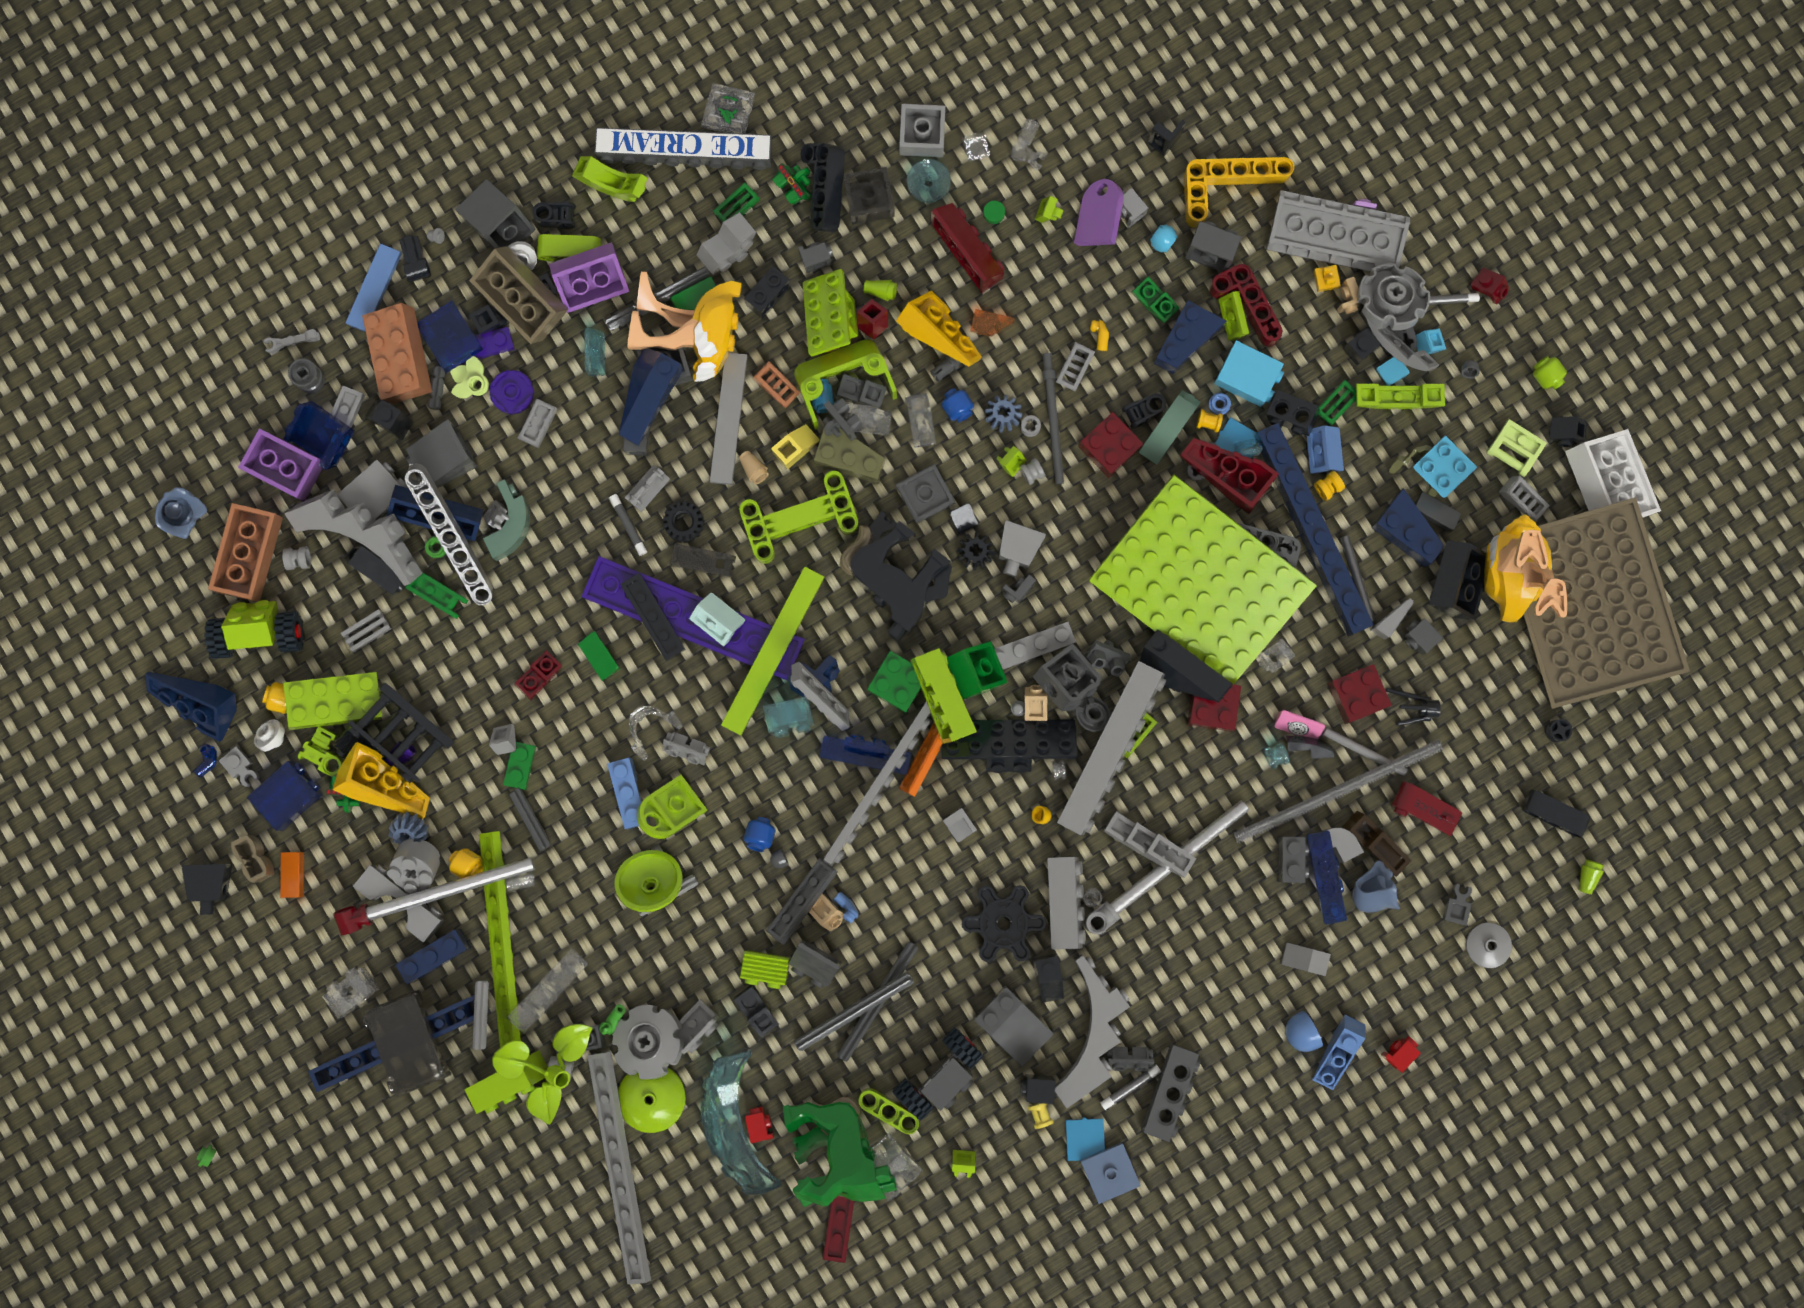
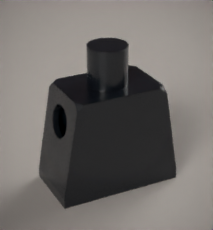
M232 864L182 865L188 902L200 901V915L214 914V901L227 899Z

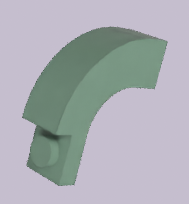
M1182 390L1139 453L1157 465L1201 402L1195 399L1193 395Z
M505 479L496 484L506 502L509 520H506L501 530L483 538L492 558L496 561L507 557L522 544L530 525V510L526 498L522 495L515 498L518 496L513 483L509 484Z

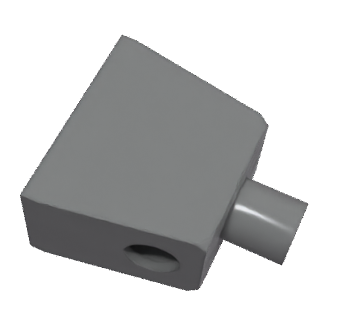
M1006 520L999 552V559L1007 561L1003 573L1016 577L1019 566L1028 568L1044 541L1046 534Z

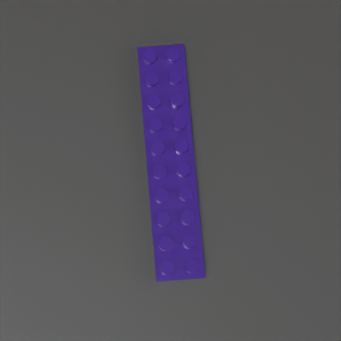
M598 556L581 597L642 622L620 585L640 572ZM640 573L678 637L747 665H753L773 626L737 612L745 619V622L734 632L729 642L722 646L689 619L696 606L704 598ZM794 635L774 676L788 681L787 677L792 673L791 665L796 663L805 639Z

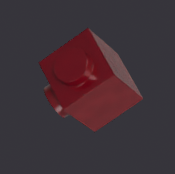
M873 299L857 311V328L874 340L888 327V310Z

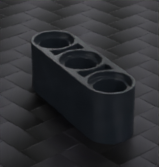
M1533 789L1530 790L1522 808L1523 812L1578 838L1583 837L1591 820V816Z

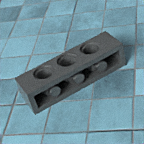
M1170 1043L1141 1128L1143 1133L1170 1142L1171 1137L1175 1138L1179 1127L1176 1124L1178 1116L1183 1115L1186 1103L1183 1102L1186 1093L1190 1094L1193 1087V1081L1191 1080L1193 1072H1197L1200 1066L1201 1059H1198L1199 1054L1197 1052ZM1179 1065L1185 1067V1074L1182 1077L1174 1075V1069ZM1171 1087H1176L1178 1090L1177 1096L1173 1099L1167 1098V1090ZM1163 1109L1170 1110L1169 1119L1165 1121L1160 1120L1159 1113Z

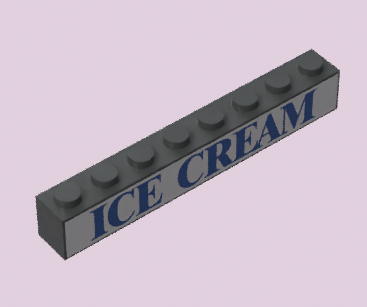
M596 128L595 155L597 160L607 164L614 161H622V163L629 165L635 164V162H644L646 165L666 163L668 166L687 164L690 167L709 165L712 168L731 166L734 169L753 167L756 170H765L766 167L771 168L773 142L771 135Z

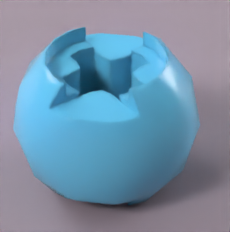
M1167 224L1160 225L1150 239L1151 246L1161 253L1167 252L1177 238L1176 231Z

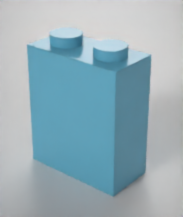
M1236 340L1214 385L1262 407L1265 402L1269 403L1275 392L1271 389L1274 383L1279 384L1284 374V371L1281 370L1284 363Z

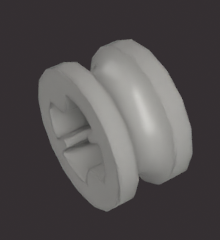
M1032 415L1026 416L1021 422L1022 433L1027 437H1033L1039 433L1041 428L1040 420ZM1028 421H1031V424L1032 422L1036 423L1035 431L1031 432L1030 429L1029 431L1025 429Z

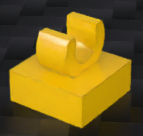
M1337 265L1314 269L1313 273L1317 292L1340 288L1341 284Z

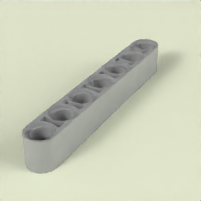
M412 464L405 475V482L472 600L478 605L488 604L493 594V586L427 469L421 464ZM418 472L422 475V479L414 480L410 474ZM430 492L434 498L426 500L422 497V493ZM437 511L444 514L445 518L436 519L433 516V513ZM447 531H451L456 535V537L453 539H448L445 537L444 533ZM459 550L464 551L467 556L459 558L455 555V552ZM474 570L478 575L470 577L466 574V571ZM485 589L488 594L481 596L477 593V590Z

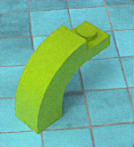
M580 156L572 177L595 190L630 202H635L636 198L643 194L648 179L642 174H628L614 170L592 156Z

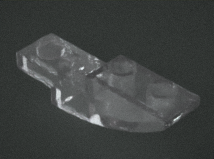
M571 948L533 991L512 1011L507 1019L521 1032L525 1033L562 995L588 963Z

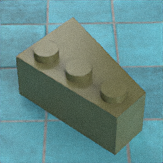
M841 428L838 429L841 435L837 438L834 434L827 436L822 432L814 458L816 466L873 483H879L885 460L881 455L856 438L850 441Z

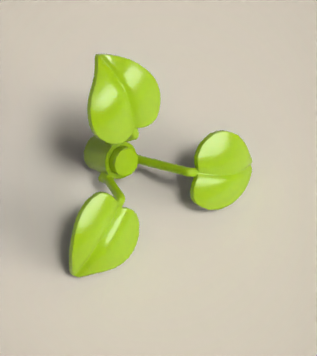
M571 1024L559 1030L552 1044L553 1048L559 1052L556 1056L559 1066L552 1065L546 1070L526 1061L529 1057V1048L524 1042L519 1040L507 1042L492 1057L494 1069L505 1078L513 1079L519 1077L523 1073L524 1065L545 1075V1079L548 1082H543L542 1087H535L529 1093L526 1104L528 1111L546 1124L550 1125L560 1105L561 1089L565 1088L570 1082V1074L564 1070L566 1065L563 1064L562 1058L567 1062L578 1060L587 1048L592 1028L584 1024Z

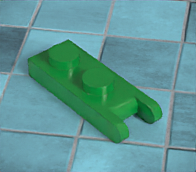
M423 572L417 579L405 587L455 619H458L459 615L452 610L458 600L464 604H467L469 601Z

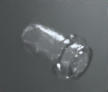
M533 872L505 879L508 891L516 892L517 889L535 886Z

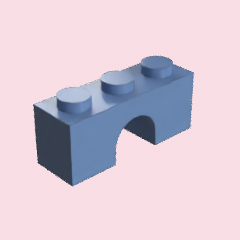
M625 758L607 763L624 829L639 827L637 809L642 799L638 789V777L633 759ZM647 817L646 821L648 824H650L649 818Z

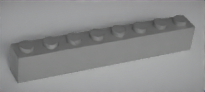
M1138 661L1057 822L1058 824L1079 835H1085L1086 832L1089 833L1095 823L1092 820L1095 813H1100L1105 801L1102 799L1105 793H1110L1115 784L1113 777L1116 771L1120 773L1125 764L1123 757L1126 751L1131 752L1136 742L1133 739L1136 732H1141L1146 720L1143 718L1146 712H1151L1156 700L1153 698L1156 692H1161L1166 683L1164 673Z

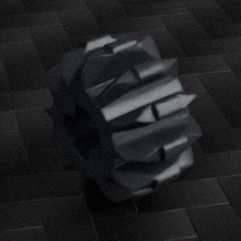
M975 532L974 539L971 538V535L967 534L966 540L968 543L960 540L959 544L964 548H957V553L963 554L958 557L959 562L966 559L964 567L967 568L972 563L973 571H976L977 564L984 569L985 563L983 560L991 563L992 559L987 555H994L995 553L994 550L988 549L993 546L992 541L984 543L987 536L984 535L980 540L978 539V532ZM973 547H978V551L982 553H978V556H973V552H969V550H973Z

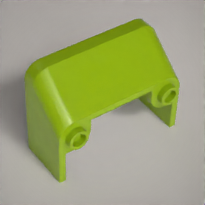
M865 339L801 363L796 367L794 371L795 380L815 430L819 426L810 401L822 395L823 385L821 379H828L863 366L865 372L871 376L883 374L892 399H897V390L887 364L876 343L872 340Z

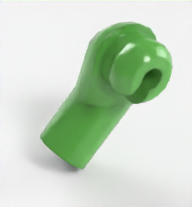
M616 1005L606 1018V1021L600 1024L599 1029L603 1035L614 1033L619 1020L626 1011L623 1005Z

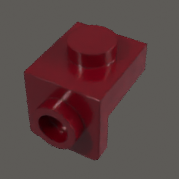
M1482 268L1470 284L1473 290L1491 297L1492 302L1496 305L1501 299L1506 297L1509 291L1506 277L1486 268Z

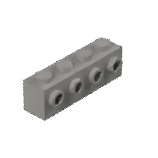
M1079 857L1048 858L1051 949L1083 948V944L1086 942L1085 930H1082L1085 911L1084 907H1081L1080 899L1084 896L1083 884H1080L1079 876L1083 874V865L1079 861Z

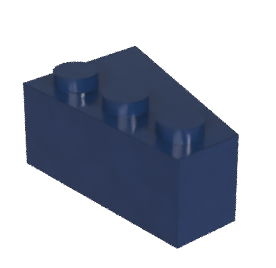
M1187 301L1154 364L1174 374L1219 332L1227 321Z
M1404 488L1395 495L1371 527L1423 567L1432 564L1445 547Z

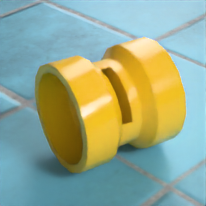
M1332 470L1326 475L1325 479H1319L1315 482L1314 488L1324 501H1328L1335 492L1339 493L1345 489V485L1340 476Z

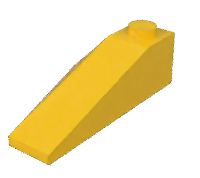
M932 290L908 302L896 320L905 332L968 367L982 358L969 337L962 335L959 328L961 325L959 322L953 321L950 317L948 306Z
M356 742L340 766L332 790L358 801L404 814L407 811L411 815L417 813L418 818H425L430 797L413 782L409 783L397 773V768L394 766L390 767L381 759L383 756L380 753Z

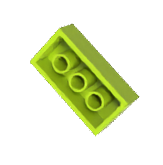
M377 672L283 683L289 730L346 724L349 720L358 722L380 698L379 691L377 690ZM381 711L373 718V720H379L382 718Z

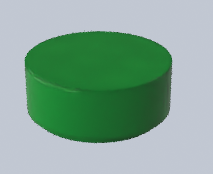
M999 201L988 202L983 210L984 219L990 224L1000 223L1005 217L1004 205Z

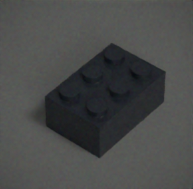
M1447 541L1442 552L1439 570L1436 573V582L1430 595L1429 605L1452 618L1475 621L1484 590L1486 553L1471 543Z

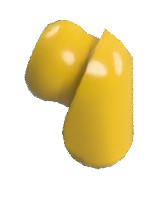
M1100 319L1099 321L1092 320L1090 330L1098 333L1096 350L1107 351L1109 331L1104 321Z

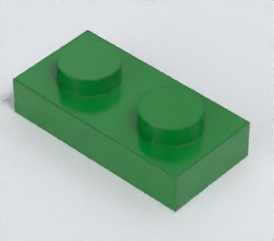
M516 742V750L510 753L503 785L527 790L537 746Z

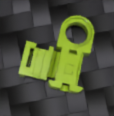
M325 726L318 727L311 741L304 743V750L299 752L298 759L305 758L318 765L317 769L329 776L337 775L344 760L341 756L327 750L331 748L329 747L331 740L334 741L335 738L339 737V734ZM331 759L337 760L339 764L338 770L335 772L328 768V762Z

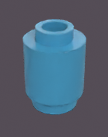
M821 379L823 392L819 398L811 401L812 408L817 410L818 413H827L828 410L824 407V404L828 401L831 404L834 403L832 385L829 384L828 379Z

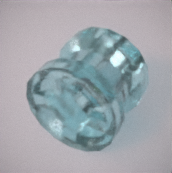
M1282 742L1274 748L1268 747L1264 749L1271 769L1277 768L1280 764L1286 765L1290 763L1287 750Z

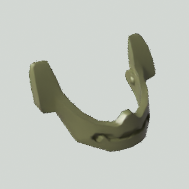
M1424 445L1414 448L1405 457L1398 455L1392 463L1389 473L1395 474L1403 465L1406 466L1409 463L1411 457L1415 455L1424 456L1433 447ZM1430 485L1426 494L1434 498L1438 492Z

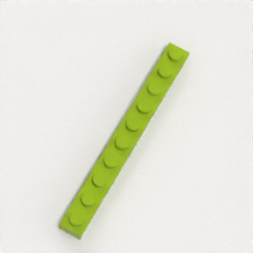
M500 831L479 834L482 865L484 866L483 872L504 866ZM505 879L484 885L500 1048L509 1041H521Z

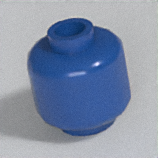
M953 388L944 394L945 399L941 405L951 421L957 420L959 423L973 414L974 403L965 390L956 391Z
M758 817L757 820L748 822L743 837L747 848L764 852V849L771 847L776 829L770 824L771 821L769 819Z

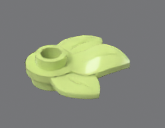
M468 355L466 366L458 365L450 368L451 375L457 383L451 393L456 397L464 399L471 395L481 396L488 391L489 382L484 376V366L475 356ZM477 381H480L482 384L479 389L476 387Z

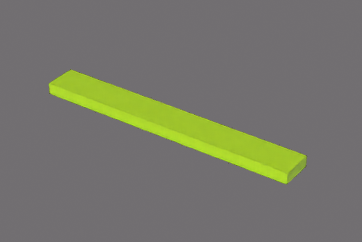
M804 567L721 726L742 736L825 578L824 576Z

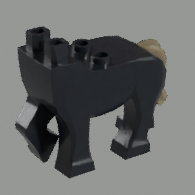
M881 511L869 527L865 525L859 526L858 537L843 551L840 557V565L843 571L853 576L857 583L873 596L872 601L882 609L886 606L891 611L893 625L887 632L891 638L899 643L905 634L909 636L923 615L926 604L946 598L952 566L950 565L951 561L936 549L933 550L924 566L913 579L899 568L884 564L885 558L892 547L898 543L912 540L916 537V534L902 522L898 521L896 523L894 520H890ZM934 579L935 584L933 586L928 587Z

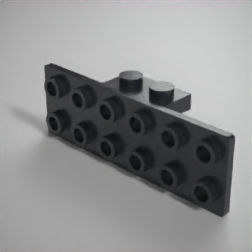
M1074 719L1047 721L972 720L977 732L953 742L942 744L941 746L942 759L944 760L986 759V772H1031L1032 759L1077 758L1076 725Z

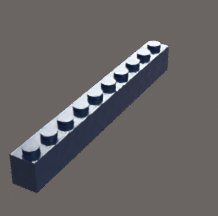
M1279 423L1259 431L1254 436L1266 464L1279 473L1275 479V484L1347 636L1349 637L1373 626L1374 624Z

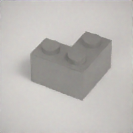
M739 212L722 223L717 235L701 244L697 257L712 275L719 271L725 272L735 261L741 262L747 257V251L753 245L756 231Z

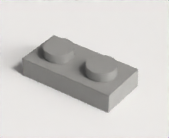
M342 386L326 427L349 435L365 395Z

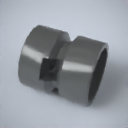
M308 359L295 360L288 369L290 381L303 392L316 393L325 384L323 371Z

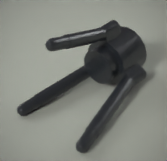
M1385 689L1389 693L1422 701L1419 702V705L1401 704L1399 708L1418 710L1419 715L1422 716L1397 721V726L1431 721V718H1438L1440 716L1441 705L1439 700H1432L1431 697L1396 689Z

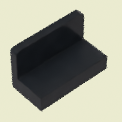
M1182 120L1173 132L1157 122L1152 128L1148 144L1165 157L1181 137L1186 122Z

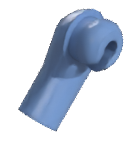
M839 892L833 901L846 911L843 918L847 922L852 923L855 918H858L859 912L854 903L843 893Z

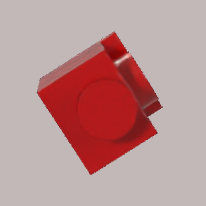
M1407 1036L1406 1039H1397L1389 1047L1391 1051L1389 1053L1383 1051L1381 1056L1397 1071L1403 1073L1421 1053L1416 1049L1418 1044L1411 1037Z
M763 1106L749 1109L750 1113L745 1115L751 1144L773 1139L775 1136L774 1131L769 1132V1128H772L771 1118L769 1114L765 1115Z

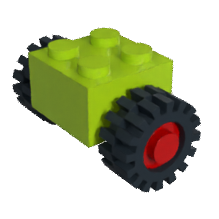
M261 600L248 604L239 602L231 606L226 618L208 619L205 623V645H207L206 649L211 659L233 657L235 649L273 646L276 639L277 646L279 645L278 649L282 653L301 651L303 649L302 646H304L303 622H301L299 612L279 613L277 601Z

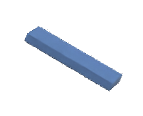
M383 244L379 245L347 318V325L366 332L362 315L378 310L402 253Z

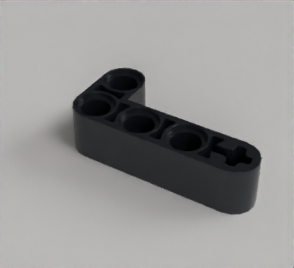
M807 143L802 147L800 155L804 163L814 165L811 226L814 230L833 233L838 230L840 225L845 152L841 146Z

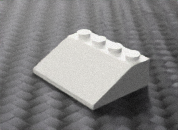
M1628 429L1584 442L1565 451L1589 511L1634 497L1637 498L1642 518L1661 511Z

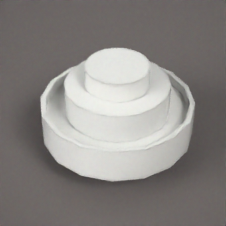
M517 241L511 243L508 247L530 270H533L537 263L535 249L526 242Z
M275 719L262 724L254 738L255 746L265 752L279 747L284 740V725Z

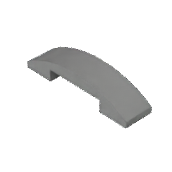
M1367 319L1373 334L1380 344L1400 362L1422 371H1429L1439 366L1425 350L1412 351L1388 327L1389 325L1384 324L1382 327H1379Z

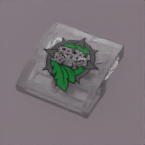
M713 83L706 104L702 127L725 133L745 134L755 100V93Z

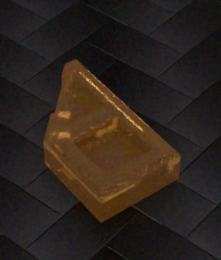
M975 309L970 332L992 337L1005 327L1012 325L1015 318Z

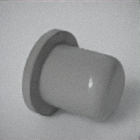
M441 228L428 231L427 239L429 241H434L437 244L444 241L445 235Z
M1015 701L1011 706L1012 713L1015 716L1024 715L1025 703Z

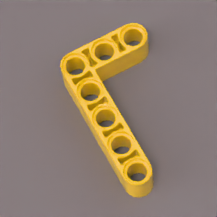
M1286 157L1195 159L1190 161L1184 173L1185 219L1187 224L1197 228L1200 221L1205 222L1208 215L1207 185L1285 183L1294 171V163ZM1278 167H1284L1287 173H1280ZM1240 168L1243 170L1244 174L1238 175L1235 173L1234 169ZM1256 168H1263L1265 174H1259ZM1196 169L1200 172V175L1194 176L1190 170ZM1212 169H1219L1222 175H1215ZM1197 190L1200 192L1201 196L1194 197L1191 194V191ZM1192 212H1199L1202 218H1194Z

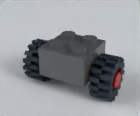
M956 1027L942 1039L943 1043L952 1051L951 1055L932 1073L920 1088H916L905 1078L892 1091L896 1098L920 1121L934 1108L932 1103L940 1111L944 1107L949 1109L956 1101L955 1095L959 1091L964 1093L972 1085V1073L958 1058L968 1068L972 1069L984 1057L975 1045Z

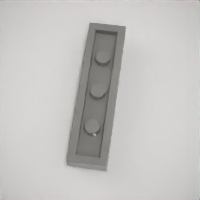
M1065 622L995 648V652L1004 670L1064 648L1072 643L1075 644L1076 641L1069 622Z
M800 662L791 665L792 675L790 678L793 686L804 693L805 697L811 700L818 710L830 719L832 724H836L842 731L850 728L849 710Z

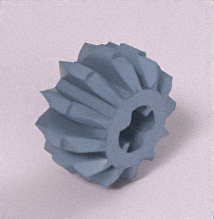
M1004 394L1003 400H1000L998 395L995 396L996 403L989 401L988 406L990 408L985 409V414L990 415L986 418V422H993L991 425L993 430L997 425L1000 426L999 432L1001 433L1005 426L1009 432L1012 431V425L1018 426L1019 421L1017 419L1022 418V413L1017 412L1021 409V405H1014L1016 401L1014 397L1007 401L1008 395ZM1002 409L1004 412H1008L1005 418L1003 415H999Z
M408 811L405 814L399 813L389 825L388 836L393 838L392 843L400 845L408 839H414L413 842L421 843V840L425 841L427 838L428 825L424 824V819L417 818V813L415 815H411Z

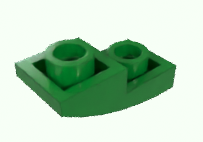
M1149 276L1145 277L1131 291L1135 298L1162 323H1165L1180 308L1166 292H1162Z
M709 277L670 297L677 309L695 310L699 299L706 292L716 287L712 277Z

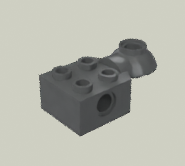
M1072 643L1042 665L1033 678L1061 711L1073 710L1077 721L1085 730L1100 732L1104 730L1111 717L1107 704L1098 698L1092 697L1100 685L1102 677ZM1089 714H1092L1095 719H1092Z

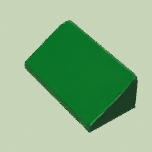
M593 631L578 644L602 681L621 669L596 631Z

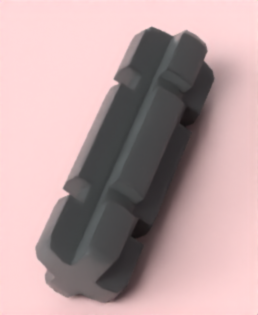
M434 366L432 371L434 378H431L432 392L429 393L431 398L428 399V407L433 410H440L441 408L440 398H442L443 378H445L446 372L443 367Z

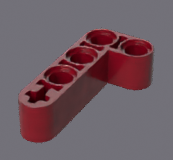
M1239 264L1214 277L1209 287L1210 294L1214 298L1219 299L1231 292L1239 291L1244 312L1260 342L1265 346H1274L1281 338L1283 330L1249 266ZM1235 273H1242L1245 276V280H1238ZM1221 282L1225 285L1226 289L1219 290L1215 284ZM1252 292L1255 295V299H1248L1245 293ZM1256 311H1262L1266 318L1259 319L1256 316ZM1267 332L1274 333V337L1272 335L1268 336Z

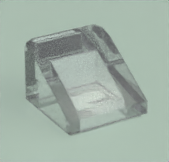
M983 132L962 137L969 162L990 156L986 136Z

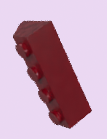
M953 203L933 209L931 211L932 227L979 291L984 293L1001 281L1004 276L1003 271L1005 270L1002 263L998 259L994 260L990 254L992 251L986 242L982 243L977 237L979 236L978 231L972 224L969 226L966 222V215L960 207L956 208Z

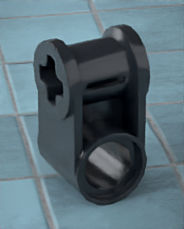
M540 202L533 207L534 219L540 227L575 228L573 210L576 209V205L574 203ZM546 211L549 213L544 219L538 217L541 212Z
M1155 393L1122 408L1123 413L1127 414L1131 422V429L1138 428L1160 416L1166 407V400L1161 394ZM1151 401H1158L1161 404V408L1153 410L1149 403Z

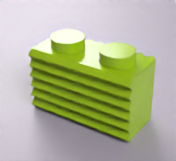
M745 950L740 978L745 979L746 984L758 985L760 981L766 982L767 987L780 989L781 985H786L790 957Z

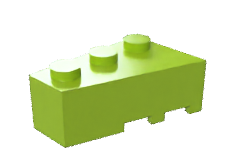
M540 1050L529 1055L526 1060L544 1070L548 1068ZM524 1065L523 1073L517 1078H505L497 1072L464 1090L476 1114L484 1110L488 1114L499 1108L497 1103L503 1101L504 1104L515 1100L517 1098L516 1093L521 1091L522 1095L534 1090V1084L543 1080L545 1075Z

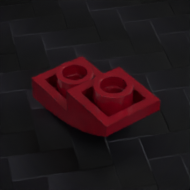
M546 650L514 685L531 701L558 673L562 665Z

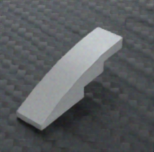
M1117 811L1103 831L1142 856L1183 878L1186 877L1197 859L1160 834H1154L1138 822L1135 824Z

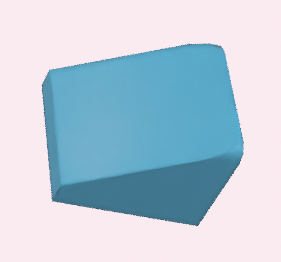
M1440 328L1425 330L1416 335L1418 351L1425 350L1428 354H1432L1446 349Z
M1395 357L1376 368L1386 386H1391L1410 373L1406 365Z

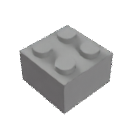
M902 104L900 155L943 157L946 106Z

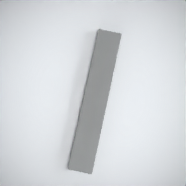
M729 353L724 363L710 483L733 485L748 360L747 354Z

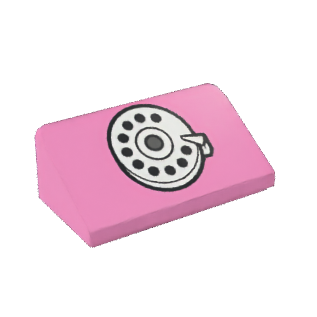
M1282 710L1278 712L1274 727L1297 736L1318 739L1325 725Z

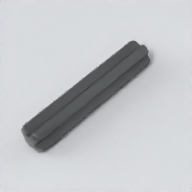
M522 789L513 790L510 793V797L538 849L541 851L548 848L551 843Z

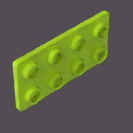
M838 269L804 281L803 295L809 355L812 357L849 345L851 343L850 339L858 337L855 300L845 289L843 270Z

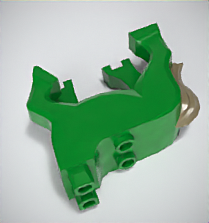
M841 1097L827 1105H821L812 1101V1103L806 1102L795 1106H783L784 1122L789 1133L796 1131L800 1126L808 1122L819 1126L802 1136L792 1138L797 1151L794 1152V1156L799 1165L807 1161L812 1151L819 1147L827 1146V1158L830 1167L828 1174L812 1179L807 1176L804 1180H798V1185L793 1188V1193L804 1207L812 1203L823 1207L828 1206L837 1196H843L849 1200L860 1202L886 1199L887 1192L897 1190L896 1179L891 1174L890 1167L888 1165L877 1167L874 1163V1150L869 1146L868 1135L860 1118V1106L855 1099Z

